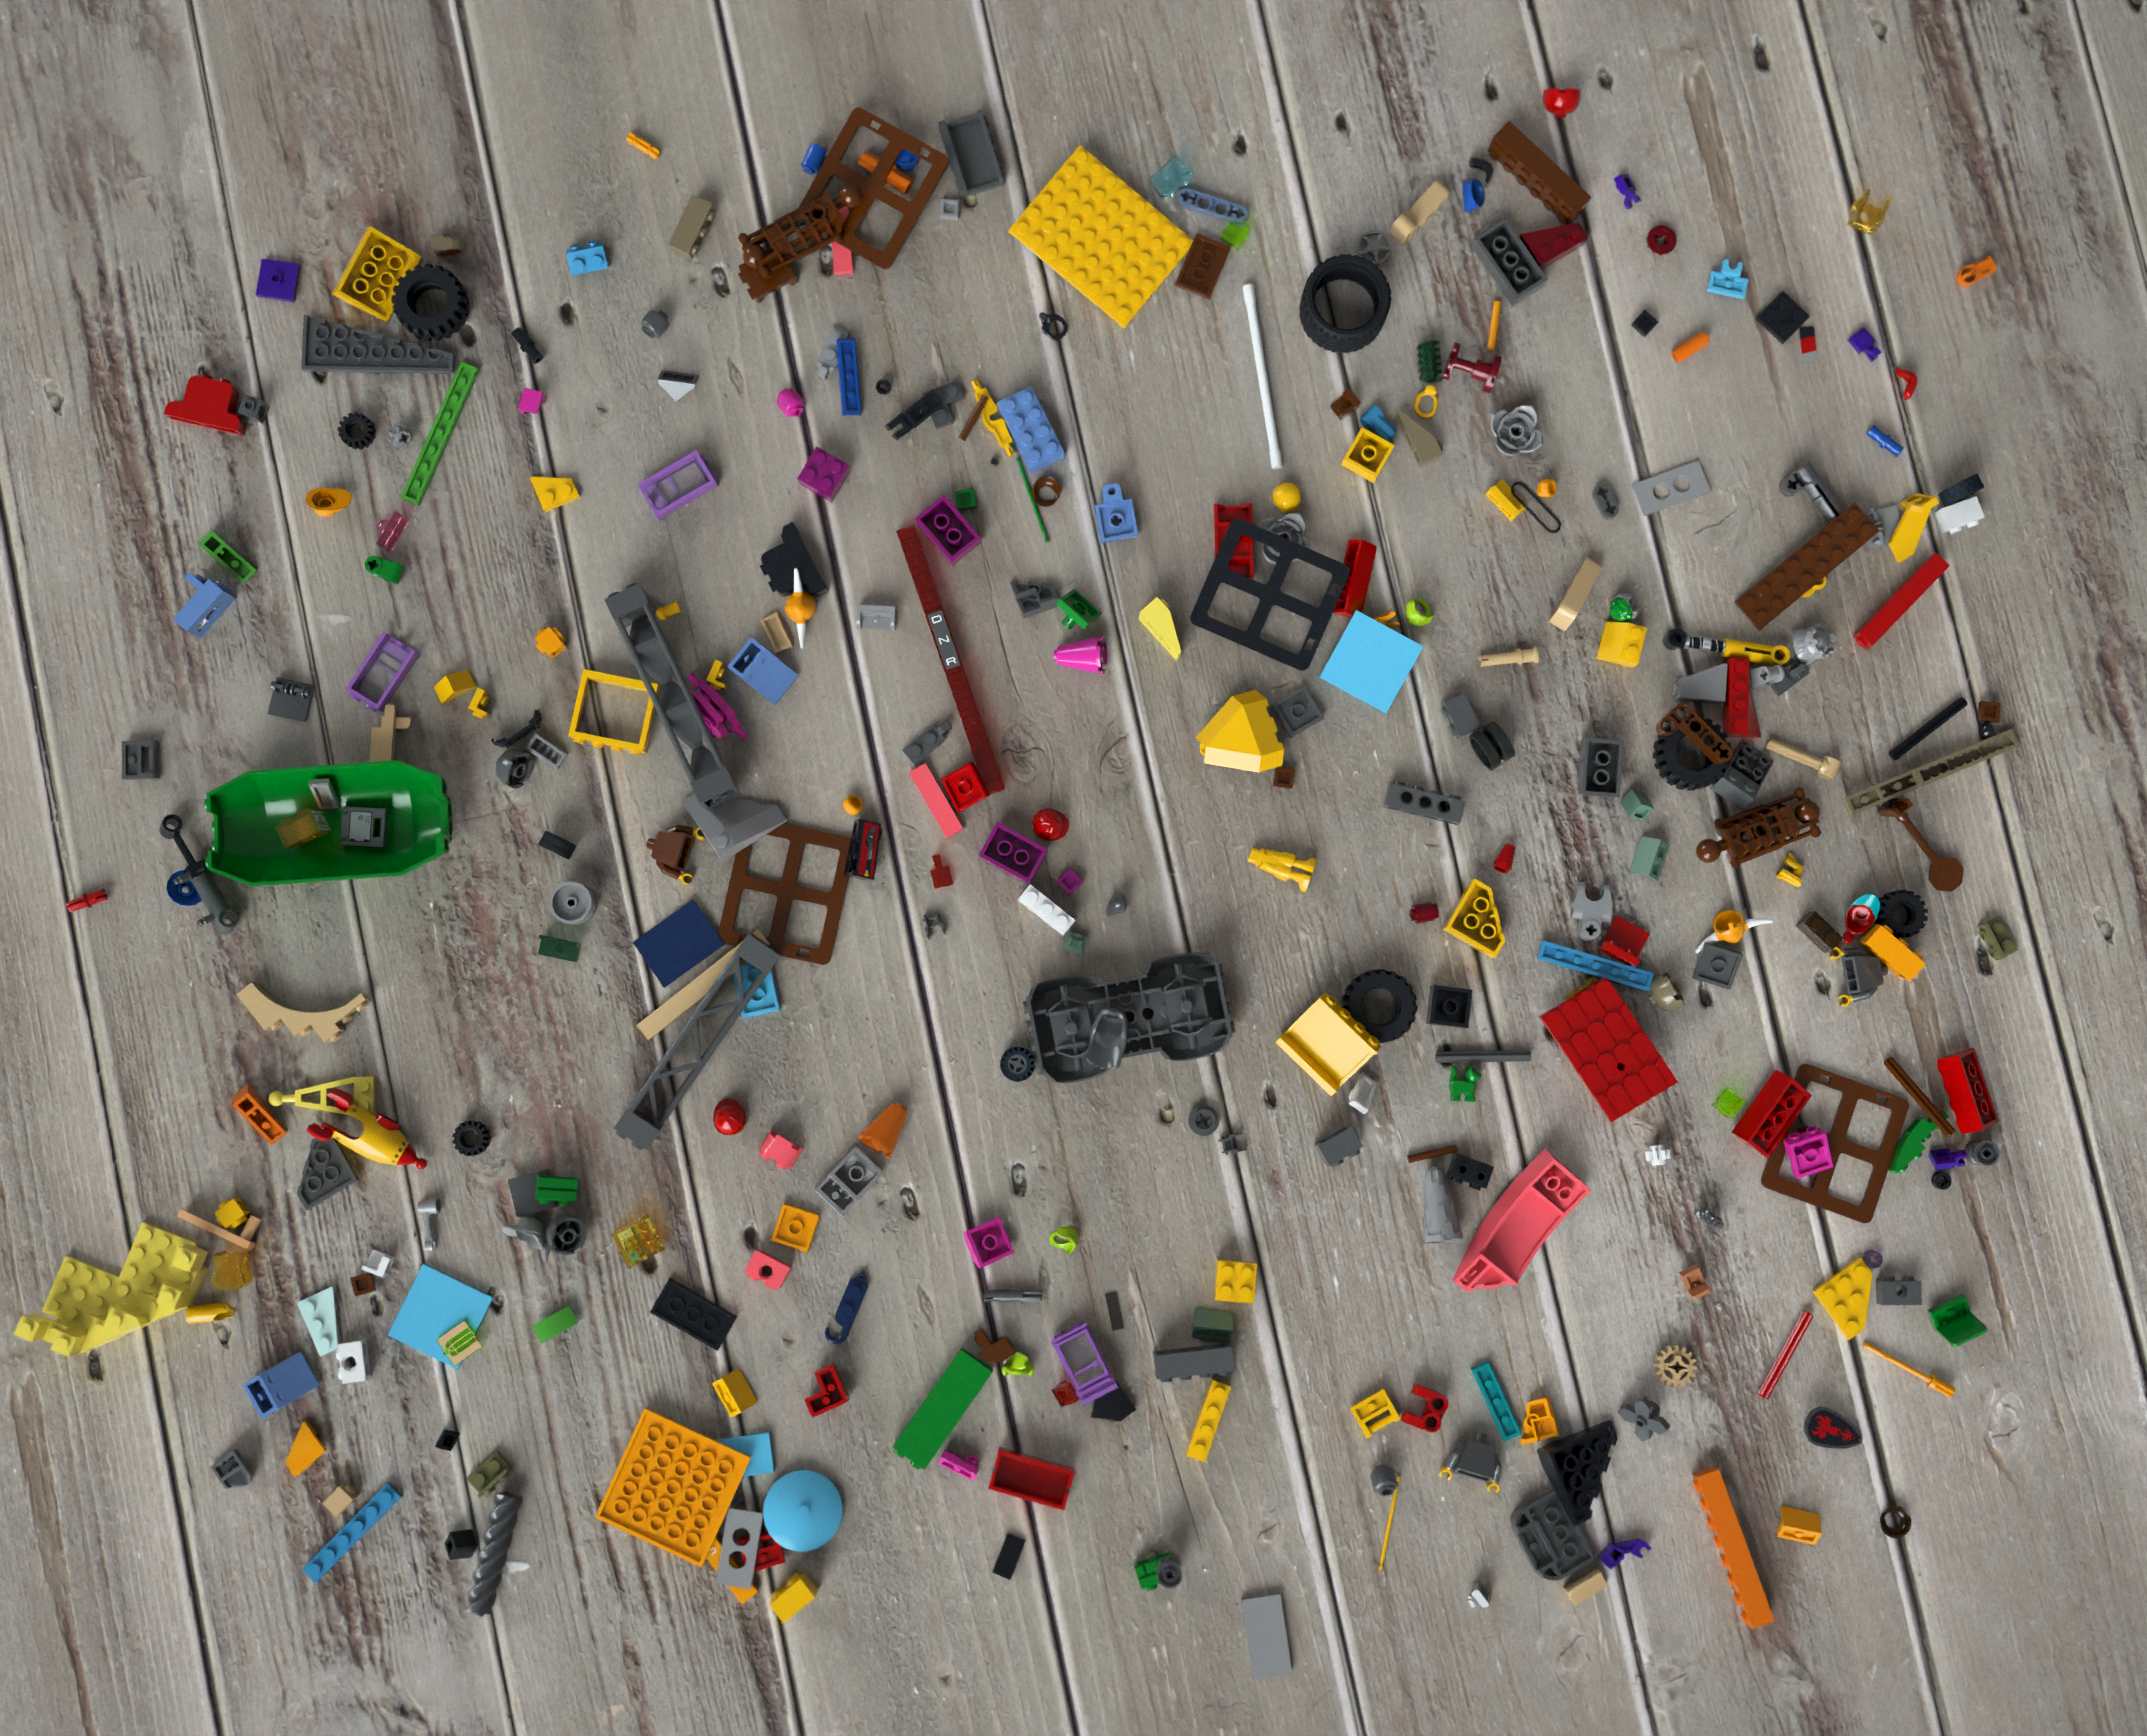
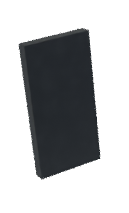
M669 1278L650 1311L651 1314L716 1351L721 1347L738 1317L672 1278Z

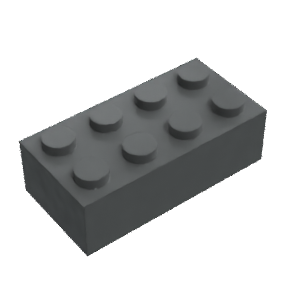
M1506 218L1474 238L1471 244L1472 249L1512 307L1544 287L1548 280Z
M1230 1343L1152 1352L1155 1377L1162 1383L1171 1382L1172 1378L1177 1377L1180 1380H1189L1194 1375H1199L1200 1378L1211 1377V1373H1219L1220 1376L1230 1375L1231 1371H1235L1233 1348Z

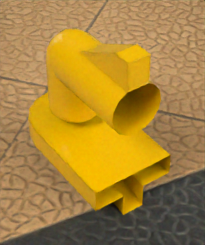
M1789 853L1783 864L1793 869V873L1782 869L1777 872L1776 878L1783 879L1791 885L1799 887L1802 884L1800 876L1804 867Z

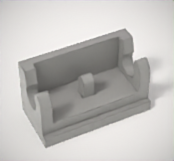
M857 604V629L895 631V606Z

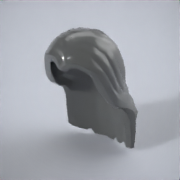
M1107 1007L1097 1014L1091 1027L1090 1041L1087 1048L1086 1060L1089 1063L1095 1064L1102 1069L1107 1067H1115L1117 1069L1120 1067L1128 1030V1019L1122 1010Z

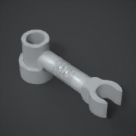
M430 1198L428 1201H421L417 1204L418 1212L424 1213L426 1230L425 1251L436 1250L437 1248L432 1228V1214L440 1213L441 1211L440 1199Z

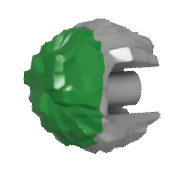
M1630 593L1618 594L1612 599L1609 612L1613 619L1626 623L1631 622L1632 619L1637 617L1640 612V606L1632 610L1635 604L1630 601L1634 596Z

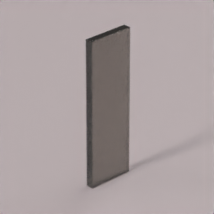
M1107 1293L1105 1297L1112 1330L1123 1329L1117 1293Z

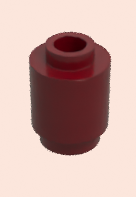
M1427 902L1412 905V909L1409 910L1411 921L1414 920L1416 924L1434 921L1436 918H1439V910L1436 903Z

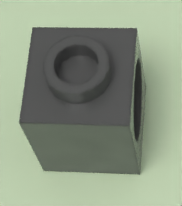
M244 394L238 413L246 419L263 424L269 406L260 399Z

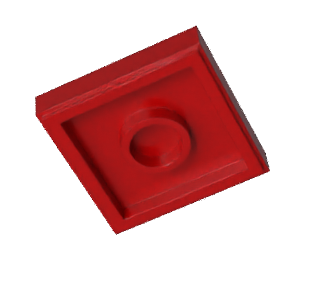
M969 762L941 779L957 813L990 796L974 762Z

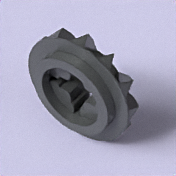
M1208 1105L1196 1106L1189 1114V1126L1197 1135H1210L1218 1128V1113ZM1200 1112L1204 1117L1211 1116V1118L1207 1120L1208 1128H1206L1204 1124L1196 1125V1123L1200 1120Z
M1702 1208L1695 1210L1694 1214L1699 1219L1716 1228H1723L1724 1223L1721 1222L1722 1219Z

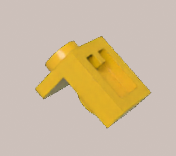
M715 659L706 681L717 691H720V689L726 690L727 686L718 681V679H722L724 676L725 665L723 662Z
M477 688L468 709L473 711L472 715L483 719L484 716L487 718L491 716L481 710L482 707L487 705L489 700V693L485 690Z

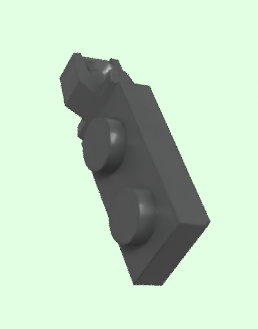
M946 721L939 727L937 724L933 727L931 726L902 751L914 765H917L947 738L945 733L952 729L950 724Z

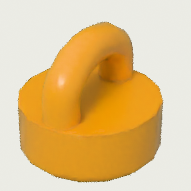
M1552 478L1542 480L1537 487V494L1545 498L1553 497L1557 490L1555 480Z
M851 794L843 801V807L850 815H856L863 809V801L857 795Z

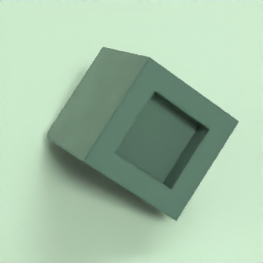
M1631 789L1620 801L1629 818L1641 822L1654 810L1645 793Z

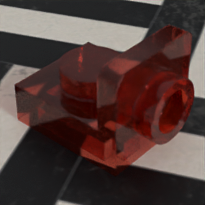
M1067 1380L1062 1381L1052 1389L1061 1407L1074 1404L1079 1400L1075 1388Z

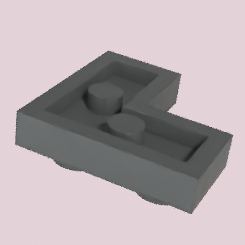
M958 380L933 389L944 404L931 415L936 430L954 423L948 406L964 400Z

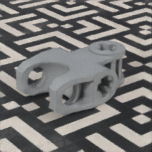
M1584 882L1576 883L1571 899L1570 918L1579 919L1578 935L1584 941H1591L1597 938L1601 933V923L1610 922L1613 902L1610 885L1602 886L1599 899L1591 901L1585 895ZM1589 927L1590 930H1593V933L1589 934L1586 928Z

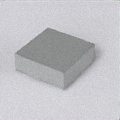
M941 198L940 219L958 220L960 200Z

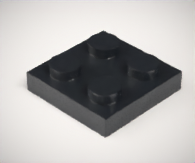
M1782 291L1756 320L1783 345L1810 316Z

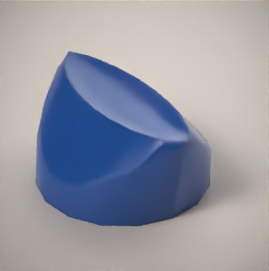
M1478 179L1463 180V203L1467 213L1482 207L1484 204V190Z

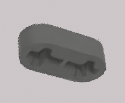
M1597 485L1592 492L1596 506L1603 518L1612 519L1619 512L1618 504L1608 485ZM1599 489L1606 492L1604 498L1602 495L1598 496ZM1607 505L1609 508L1614 509L1612 514L1610 512L1606 513Z

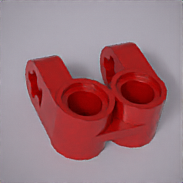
M1414 1383L1411 1393L1426 1399L1425 1408L1420 1416L1404 1411L1401 1421L1427 1432H1436L1441 1427L1444 1412L1448 1408V1400L1441 1393ZM1441 1398V1405L1437 1408L1433 1407L1434 1399ZM1428 1417L1435 1418V1423L1432 1426L1426 1425Z

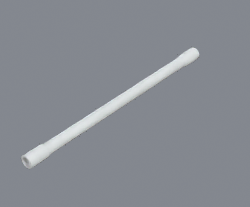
M1247 284L1243 286V293L1256 361L1270 448L1272 469H1280L1283 467L1278 445L1257 315L1255 290L1253 284Z

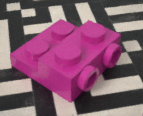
M1810 1126L1806 1129V1132H1792L1788 1134V1138L1783 1139L1786 1155L1790 1159L1793 1175L1796 1179L1833 1167L1827 1135L1820 1127Z

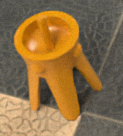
M1393 607L1382 616L1373 618L1389 628L1400 626L1399 622L1387 623L1395 618L1396 612L1387 614Z

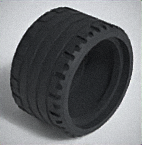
M1351 254L1332 256V258H1328L1325 262H1321L1316 266L1306 281L1299 307L1301 325L1304 326L1303 329L1307 336L1312 339V342L1327 351L1350 353V351L1356 352L1361 350L1365 345L1368 346L1374 341L1383 327L1391 306V289L1383 271L1379 270L1378 266L1374 265L1372 261L1359 257V255L1353 256ZM1349 280L1356 282L1372 298L1374 316L1366 324L1354 329L1335 327L1322 318L1317 310L1315 303L1316 292L1323 285L1331 281Z

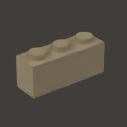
M691 196L668 244L672 252L692 260L694 255H697L700 249L699 243L707 235V226L709 222L714 220L716 215L712 203L697 196Z

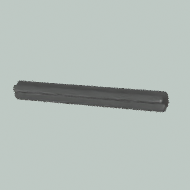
M1437 1051L1435 1053V1060L1437 1063L1530 1061L1531 1051Z

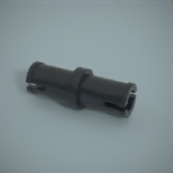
M516 328L511 335L519 343L520 349L527 353L534 364L542 361L544 356L534 346V341L527 337L522 328Z

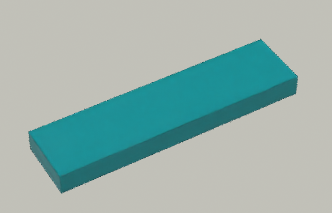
M1486 1361L1471 1368V1372L1502 1440L1506 1442L1521 1435L1520 1428L1490 1362Z

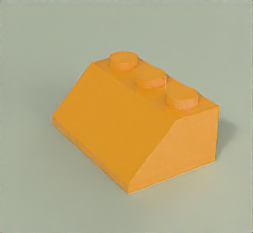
M1875 925L1857 940L1871 954L1878 957L1900 979L1911 981L1926 965L1922 961L1923 956L1915 950L1913 952L1907 948L1909 944L1900 937L1898 939L1892 935L1894 931L1886 925Z

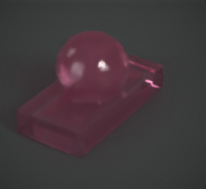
M396 511L390 520H380L376 525V531L380 535L376 544L384 550L391 552L409 520Z

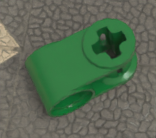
M371 556L365 561V568L372 575L399 584L405 568L404 565L376 556ZM373 565H379L378 568H372Z

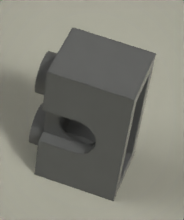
M1883 1276L1882 1280H1876V1303L1880 1305H1922L1921 1281L1914 1280L1913 1276H1902V1280H1895V1277ZM1898 1285L1901 1286V1292L1899 1295H1897L1896 1293V1287Z

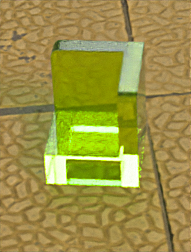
M1230 223L1226 230L1221 232L1220 239L1239 251L1249 237L1250 229L1246 226L1240 229Z
M1725 1089L1712 1106L1726 1118H1733L1746 1100L1737 1097L1729 1089Z

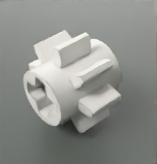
M1664 1144L1649 1146L1650 1151H1645L1646 1161H1651L1652 1166L1667 1164L1666 1159H1671L1670 1149H1665Z

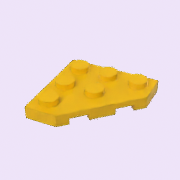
M1859 1257L1813 1290L1815 1296L1848 1340L1865 1329L1873 1276L1865 1262Z

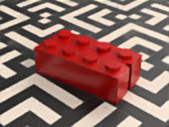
M999 1447L988 1489L1064 1511L1075 1468Z

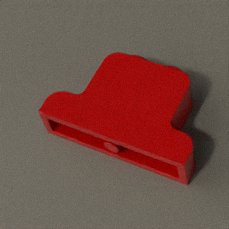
M205 374L190 377L183 401L169 402L164 411V415L171 420L244 436L246 429L241 416L234 414L239 393L231 385V381L220 378L219 381L214 380L213 377Z

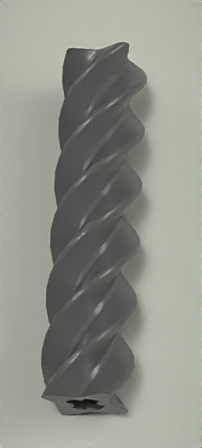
M507 1491L495 1493L494 1503L496 1507L490 1512L488 1517L491 1527L483 1535L486 1546L479 1551L478 1560L480 1566L473 1573L475 1586L468 1591L467 1597L470 1605L464 1611L474 1613L480 1617H483L485 1614H491V1608L496 1601V1589L501 1582L502 1569L507 1560V1549L512 1542V1530L517 1523V1511L522 1504V1496L514 1495Z

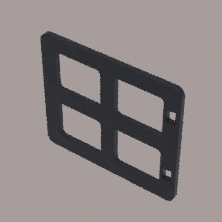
M1236 518L1231 521L1190 615V621L1200 628L1304 671L1310 666L1348 579L1350 569L1339 561ZM1242 535L1280 552L1267 584L1257 582L1228 568L1230 559ZM1294 558L1332 574V579L1320 606L1315 607L1281 592L1280 587ZM1220 583L1228 584L1259 598V604L1246 631H1241L1208 616V610ZM1333 584L1339 585L1334 597L1329 594ZM1272 606H1279L1312 622L1298 654L1260 638V633ZM1309 638L1315 640L1311 651L1305 649Z

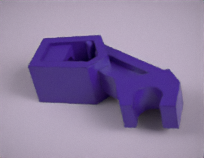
M1636 1538L1612 1544L1609 1543L1597 1557L1611 1570L1625 1558L1624 1554L1631 1553L1642 1558L1643 1555L1640 1553V1548L1645 1547L1648 1551L1652 1548L1643 1539ZM1614 1549L1619 1551V1554H1616L1614 1558L1609 1555Z

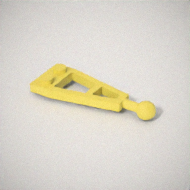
M375 1076L351 1077L295 1090V1094L283 1095L280 1091H274L270 1093L268 1101L272 1106H280L283 1102H295V1106L349 1115L337 1107L328 1106L327 1094L330 1088L354 1083V1106L375 1114ZM320 1091L321 1104L303 1102V1094Z

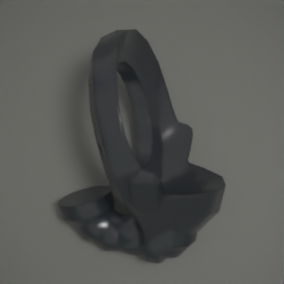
M1041 312L1039 314L1043 334L1052 340L1062 339L1066 335L1068 326L1061 316L1055 313L1045 314ZM1056 320L1062 323L1063 331L1060 335H1053L1050 332L1049 325L1052 321Z

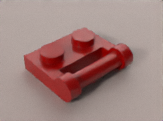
M768 1531L760 1533L759 1542L772 1538ZM739 1537V1545H746L750 1537ZM773 1538V1544L758 1548L754 1572L785 1563L782 1546ZM741 1552V1555H742V1558H743V1562H744V1565H745V1564H746V1556H745V1554H744L743 1552Z

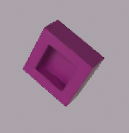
M1071 868L1056 881L1069 896L1084 883Z

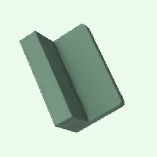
M1642 836L1630 872L1658 881L1670 845L1660 839Z
M1196 1307L1192 1338L1230 1343L1233 1333L1234 1313Z

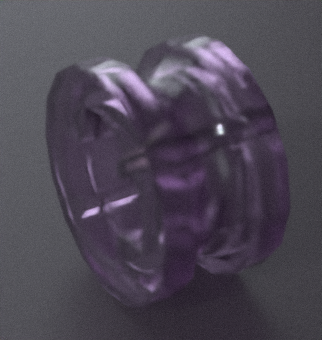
M1869 1250L1864 1253L1863 1261L1867 1267L1878 1268L1883 1263V1257L1879 1252ZM1875 1254V1260L1877 1261L1870 1264L1871 1259H1869V1256H1874Z

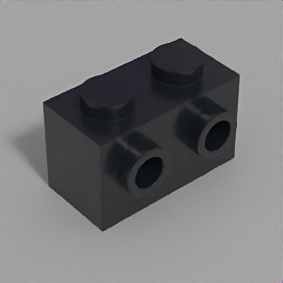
M1454 1153L1447 1175L1452 1176L1451 1180L1460 1184L1463 1181L1470 1183L1469 1187L1480 1191L1481 1187L1487 1189L1494 1167Z

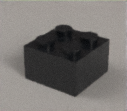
M1431 985L1426 1024L1468 1028L1472 990Z

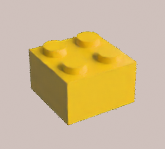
M1362 427L1341 465L1374 483L1395 445Z
M1217 1259L1214 1299L1254 1303L1257 1263Z
M805 1571L801 1574L797 1572L789 1579L785 1587L781 1585L773 1592L774 1594L771 1596L772 1600L769 1605L781 1621L785 1623L816 1597L819 1589Z

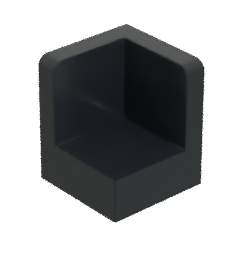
M472 1529L451 1531L444 1543L449 1560L471 1558L478 1546Z

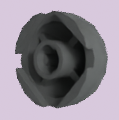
M517 749L505 751L496 762V775L498 779L508 787L514 789L522 787L525 777L529 779L533 771L534 762L530 758L531 755Z
M568 1214L560 1215L553 1219L546 1230L548 1245L555 1252L562 1255L575 1253L574 1251L579 1247L581 1248L587 1238V1229L582 1221Z

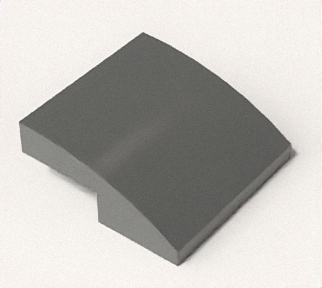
M549 1169L508 1179L516 1217L558 1207L557 1201H551V1204H540L539 1200H536L534 1197L537 1175L550 1176Z

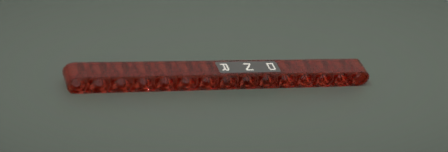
M915 525L896 530L980 776L990 795L1005 790Z

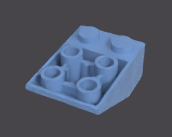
M753 638L747 641L727 667L733 674L774 705L777 704L798 677L793 670Z
M300 1351L244 1383L242 1386L260 1418L263 1419L320 1386V1383Z

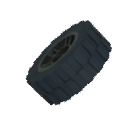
M1974 474L1943 490L1938 496L1944 507H1947L1984 488V485L1979 475Z

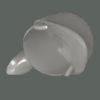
M522 1217L517 1225L502 1226V1231L505 1235L515 1236L518 1240L527 1242L531 1247L540 1249L542 1259L545 1262L548 1261V1255L552 1248L548 1245L546 1232L540 1221L536 1218Z

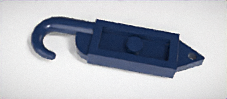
M865 1271L849 1280L835 1314L836 1322L843 1327L840 1335L837 1338H833L829 1334V1327L825 1329V1337L832 1344L844 1342L850 1332L868 1289Z

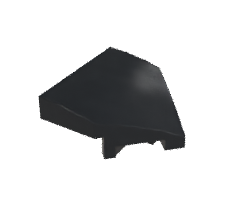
M1116 1381L1119 1388L1094 1400L1091 1418L1120 1422L1133 1413L1136 1408Z

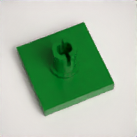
M1075 589L1061 597L1056 603L1067 614L1065 619L1062 620L1063 626L1068 623L1066 625L1067 629H1072L1075 623H1078L1085 629L1102 615L1096 607Z

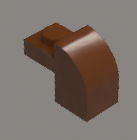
M982 1327L974 1332L975 1342L979 1347H984L979 1352V1355L985 1361L999 1363L1016 1353L1015 1348L1006 1335L992 1343Z

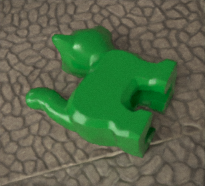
M1451 1066L1449 1078L1450 1101H1460V1095L1464 1094L1465 1101L1476 1102V1083L1481 1079V1073L1475 1068L1467 1067L1465 1072L1466 1080L1457 1079L1458 1069L1456 1066Z

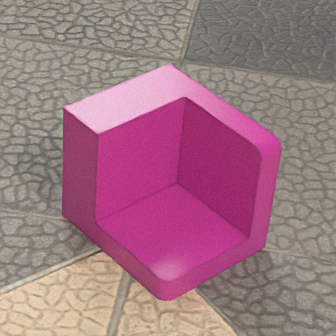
M524 387L518 409L525 415L527 412L538 414L540 404L545 405L547 397L543 392Z

